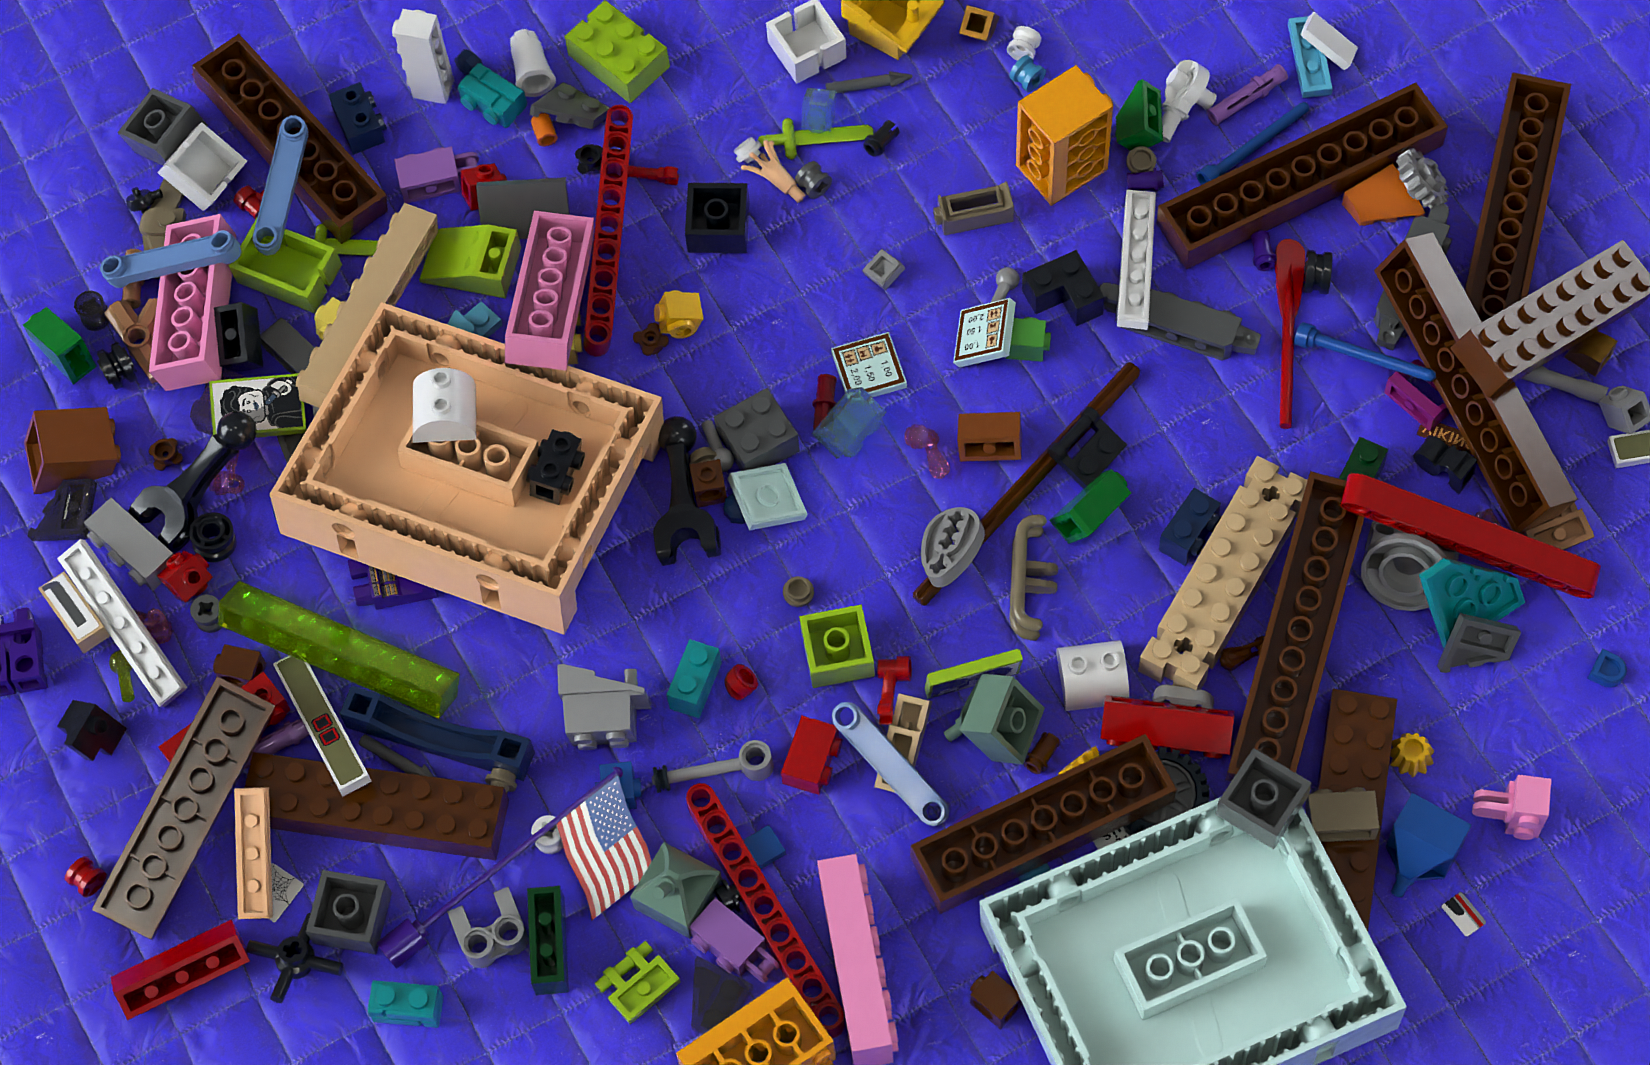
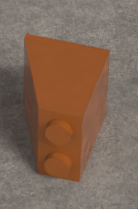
M107 407L33 411L24 445L34 494L50 492L113 474L116 463L120 462L121 452L119 445L114 443L115 422L114 419H109Z

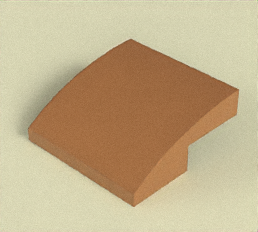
M1575 503L1571 504L1553 520L1529 529L1522 534L1562 550L1595 537L1582 508L1578 510Z

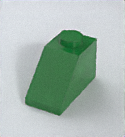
M1144 79L1136 83L1116 116L1115 136L1117 143L1130 151L1139 146L1149 148L1163 141L1161 91Z

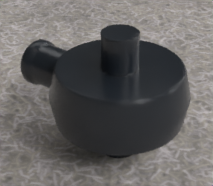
M138 187L131 189L133 194L126 198V204L130 211L141 210L143 214L148 210L147 207L153 204L154 200L163 198L161 189L151 192L148 189L139 190Z

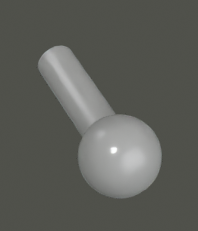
M1005 267L998 271L996 275L998 287L991 302L1005 299L1009 290H1013L1018 286L1020 278L1015 269Z
M707 420L701 426L710 448L716 452L717 456L713 460L720 459L722 472H726L733 466L734 456L729 449L723 448L713 421Z

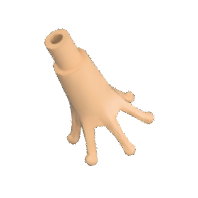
M764 140L763 145L770 161L764 153H761L759 158L754 152H751L749 156L757 161L762 169L750 165H742L741 169L754 172L766 178L785 195L789 194L797 203H800L806 194L797 186L796 181L782 166L773 146L774 142Z

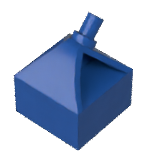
M1412 793L1395 821L1386 844V849L1397 870L1395 874L1397 880L1391 889L1392 894L1397 897H1403L1408 886L1413 885L1417 880L1444 879L1459 854L1472 825Z

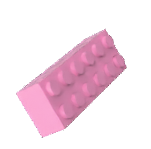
M534 211L505 334V363L567 371L593 247L594 218Z
M221 214L166 225L164 246L211 236L220 230L228 231L236 239V233ZM217 263L160 276L149 372L165 391L221 380L222 367H220L214 307L229 304L232 281L230 264Z
M856 854L818 860L820 886L853 1065H884L894 1063L893 1052L899 1051L895 1022L888 1023L889 1019H893L889 990H882V988L887 987L883 958L876 959V956H881L877 927H870V925H875L871 895L864 896V894H869L865 864L858 865Z

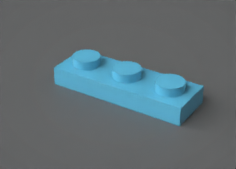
M1309 16L1289 18L1288 29L1302 98L1331 95L1333 88L1326 56L1300 35Z

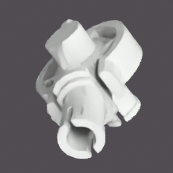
M1183 60L1179 62L1166 79V100L1162 104V110L1165 112L1162 117L1163 142L1168 143L1171 141L1179 122L1189 118L1188 113L1195 103L1204 110L1211 108L1216 100L1217 95L1206 89L1210 77L1209 70L1195 61Z

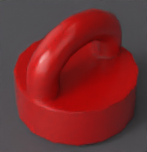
M742 664L732 667L724 679L727 692L736 700L744 699L758 686L755 674Z

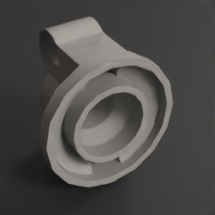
M1373 521L1365 545V553L1361 565V578L1368 592L1379 602L1389 607L1406 611L1429 608L1419 574L1443 558L1458 561L1460 553L1434 544L1432 541L1421 536L1407 534Z

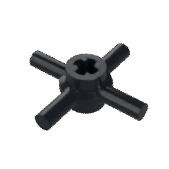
M307 913L298 936L284 939L279 947L250 940L247 944V953L275 959L276 966L281 974L270 999L276 1003L283 1002L293 979L305 977L311 969L338 976L342 974L343 963L315 956L314 950L309 944L310 938L306 933L311 913Z

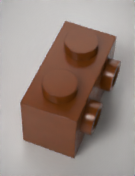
M1020 412L959 414L957 440L960 462L1021 460L1022 426Z

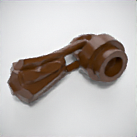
M1265 636L1257 637L1254 642L1243 646L1224 648L1220 657L1221 666L1228 671H1232L1247 660L1260 655ZM1255 647L1258 651L1252 653L1251 648Z

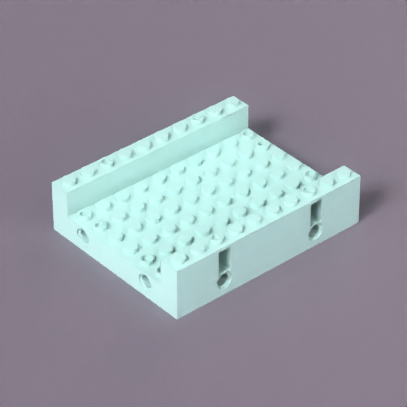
M1219 797L979 901L980 925L993 953H999L1051 1065H1317L1398 1029L1407 1006L1303 807H1301L1275 849H1272L1217 816V805L1221 798Z

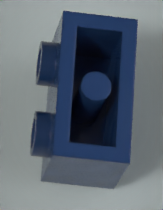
M361 82L328 94L333 111L353 155L385 143L382 133L383 130L387 129L381 113L375 115L373 108L377 106L371 91H364Z
M1193 488L1162 532L1159 551L1186 566L1193 555L1197 556L1205 544V537L1209 531H1214L1222 516L1219 515L1221 503Z

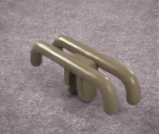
M1040 514L1029 515L1020 521L1012 543L1010 625L1015 634L1031 641L1037 640L1040 637L1039 630L1042 629L1043 622L1026 614L1025 593L1054 594L1057 591L1056 582L1026 577L1054 576L1058 573V565L1054 563L1027 560V539L1030 537H1041L1044 533L1043 526L1047 523L1046 517Z

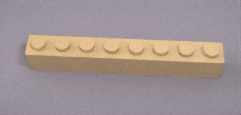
M407 203L403 204L399 213L395 212L393 214L389 230L386 235L382 234L380 236L376 252L373 257L369 256L364 264L363 274L360 279L356 278L353 281L347 301L340 303L333 324L327 325L322 343L319 347L316 346L313 349L309 365L306 370H301L297 376L296 387H298L300 401L320 408L380 303L383 302L394 307L396 306L438 233L437 214Z

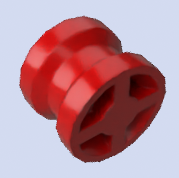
M83 856L69 867L64 880L71 886H77L79 894L87 898L102 887L107 874L101 868H95L93 861L88 856Z

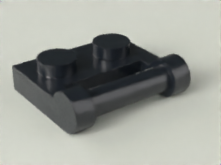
M1089 406L1080 414L1081 418L1058 443H1053L1047 450L1051 458L1083 489L1094 481L1127 446L1100 418L1098 412ZM1091 427L1095 433L1071 459L1067 455L1068 449Z

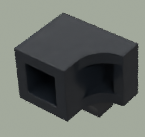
M72 700L57 726L67 734L64 744L89 761H93L99 751L112 756L127 730L125 726L96 704Z

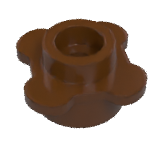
M650 323L646 329L641 332L637 331L633 335V341L640 345L642 353L646 356L659 353L669 343L668 337L660 333L657 323Z
M160 439L149 447L148 451L154 458L153 466L156 470L162 471L166 466L178 465L182 462L183 456L177 450L178 442L176 439Z

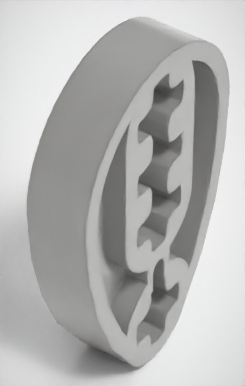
M964 507L951 508L936 515L927 525L921 544V560L926 575L933 586L945 587L951 584L965 571L977 555L985 537V530L978 515L973 510Z

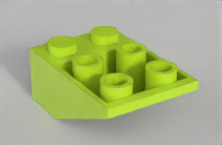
M489 224L438 229V233L429 247L419 278L420 283L506 299L521 251L517 230Z

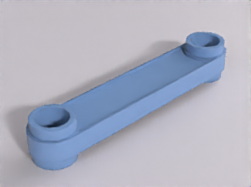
M296 115L286 117L281 123L253 233L254 245L264 255H273L280 249L308 139L307 125L302 118ZM292 128H301L296 134L288 133ZM266 236L274 237L268 244L260 243Z
M220 230L211 236L120 257L111 255L103 260L100 271L110 285L115 288H123L129 283L217 263L230 264L240 257L241 247L231 233Z
M850 702L838 704L832 712V722L835 727L925 824L930 826L943 824L950 812L946 801L856 704ZM849 707L854 713V719L851 724L846 726L841 722L840 714L843 709ZM932 802L939 804L942 811L941 816L936 821L930 819L927 815V807Z

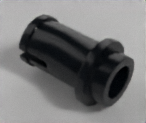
M886 120L873 135H868L863 144L866 152L874 157L882 155L885 152V147L900 134L898 127L893 131L891 130L896 124Z

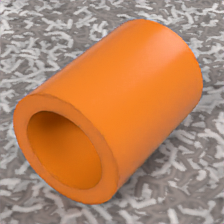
M540 113L539 117L531 119V125L540 146H549L557 141L558 137L549 114Z

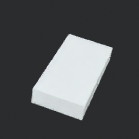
M1315 12L1307 18L1300 34L1343 70H1346L1351 65L1358 49L1356 45Z

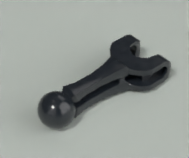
M231 411L225 414L218 422L217 434L211 436L203 451L179 477L167 486L144 488L131 504L129 514L139 523H149L163 512L165 526L158 536V540L172 553L180 551L190 541L189 530L193 521L198 518L197 507L213 479L239 453V450L249 447L255 440L257 427L253 418L242 411Z
M673 416L666 419L661 427L658 438L659 445L668 454L672 480L669 511L657 521L653 529L656 554L662 566L674 564L677 560V548L683 541L690 538L701 541V546L708 558L721 555L719 528L716 526L711 515L697 508L695 504L689 467L690 454L688 452L695 445L697 434L694 425L688 419L681 416Z

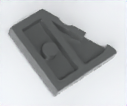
M1460 613L1437 667L1440 672L1447 673L1451 672L1450 667L1467 664L1471 668L1481 666L1486 662L1496 663L1509 660L1521 631L1517 626Z

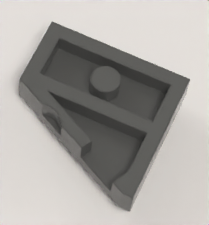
M562 82L531 105L530 115L539 117V113L544 112L557 115V122L572 123L580 127L593 129L606 119L610 107L580 92L573 86Z

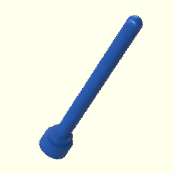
M1301 102L1217 165L1204 166L1196 173L1200 185L1225 174L1309 111V104Z
M1302 322L1296 331L1294 342L1297 346L1308 349L1310 347L1315 348L1317 345L1428 382L1436 378V373L1432 369L1320 334V330H1317L1315 325Z

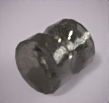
M85 291L76 298L74 308L85 328L91 331H99L109 324L104 314L108 307L102 295L96 291Z

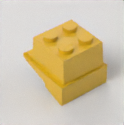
M841 0V14L848 21L850 35L898 60L904 52L907 54L944 5V0Z

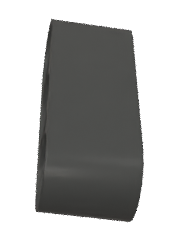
M283 318L278 319L260 334L261 345L288 372L296 374L300 373L301 370H306L310 363V355L315 347Z

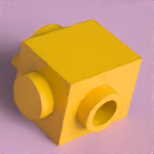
M679 290L664 292L659 303L654 308V318L656 322H659L660 333L670 334L678 339L687 338L696 333L704 319L699 293L681 292Z

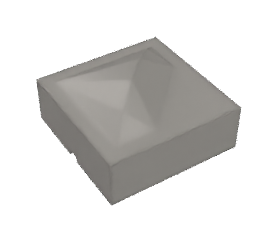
M881 249L862 272L886 291L905 270V267L901 262Z

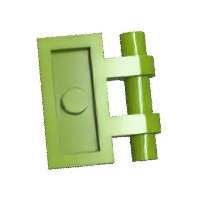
M646 941L641 943L636 949L634 947L630 948L625 953L626 957L613 968L611 966L606 968L602 972L603 976L594 983L601 993L611 986L617 989L608 997L609 1002L630 1025L681 983L680 978L659 955L649 963L644 959L653 951ZM634 966L640 970L627 982L621 978Z

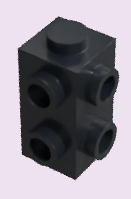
M552 429L548 440L543 439L537 453V456L540 458L537 465L532 464L526 477V482L530 483V496L559 505L563 495L570 494L574 483L573 472L575 469H581L585 458V452L581 451V438L576 437L570 432H560Z

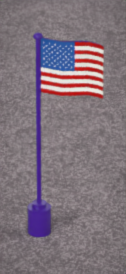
M617 766L613 767L614 771L422 924L418 919L411 922L407 918L380 939L377 945L397 969L428 944L424 939L429 935L426 931L427 927L556 825L566 857L586 895L591 912V920L595 919L635 887L652 861L648 847L627 807L619 777L621 778L623 775L622 769Z

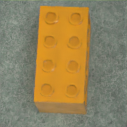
M1077 65L1018 101L1016 166L1051 206L1108 170L1113 102L1106 93L1102 94L1097 89L1092 77L1087 72L1083 73ZM1027 158H1030L1029 160H1027V165H1028V167H1027L1026 164H1025V160H1026Z
M788 977L676 1052L679 1065H834L833 1061L836 1060L834 1041Z

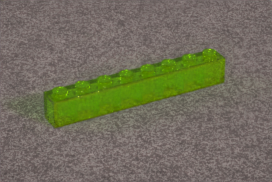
M238 581L219 601V626L439 719L457 697L459 673L246 583Z

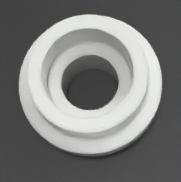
M753 137L746 139L734 150V153L737 155L736 160L739 163L742 161L750 163L754 159L749 154L754 152L756 156H759L761 152L758 149L762 144L759 141H755Z

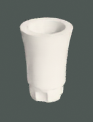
M527 29L515 32L514 36L510 38V45L516 75V86L524 90L527 97L541 96L554 87L556 78L548 65L537 34Z

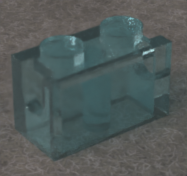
M863 387L848 389L812 434L836 459L842 455L851 458L862 449V442L867 435H871L879 429L882 424L880 420L887 412Z

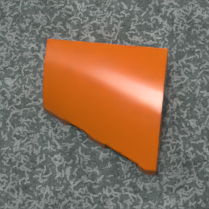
M1393 163L1344 192L1342 205L1360 226L1371 225L1377 221H1384L1386 223L1396 222L1398 217L1415 216L1416 218L1425 215L1419 200L1413 199L1407 193V188L1399 177L1400 172Z

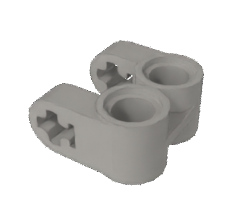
M509 887L493 892L502 916L487 927L472 928L463 905L447 911L467 961L476 968L488 967L497 958L504 955H517L527 946L528 935ZM506 931H518L516 937L512 940L502 939ZM480 942L487 944L484 951L480 953L472 952L475 944Z

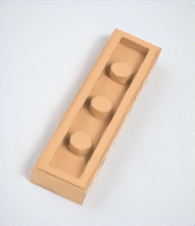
M269 787L235 788L238 919L272 918Z

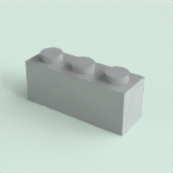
M110 498L84 522L90 532L87 537L98 549L104 546L109 551L108 557L119 568L125 565L130 570L128 575L140 587L146 584L154 591L162 583L157 575L167 566V560L174 554L113 498Z

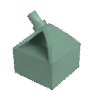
M982 674L960 712V717L955 720L956 723L943 733L949 742L964 734L992 761L1023 764L1045 708L1013 676Z
M663 842L630 897L635 910L690 939L692 936L689 926L716 897L715 889L723 885L720 871Z

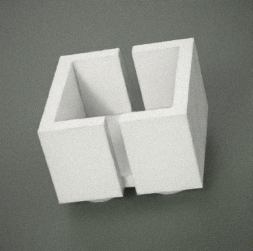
M810 0L794 8L795 31H793L792 15L789 11L766 22L768 43L796 84L819 73L820 66L825 70L847 58L845 37L819 0Z
M201 122L192 130L177 148V151L172 154L157 173L204 211L213 204L227 187L228 183L246 164L247 160Z

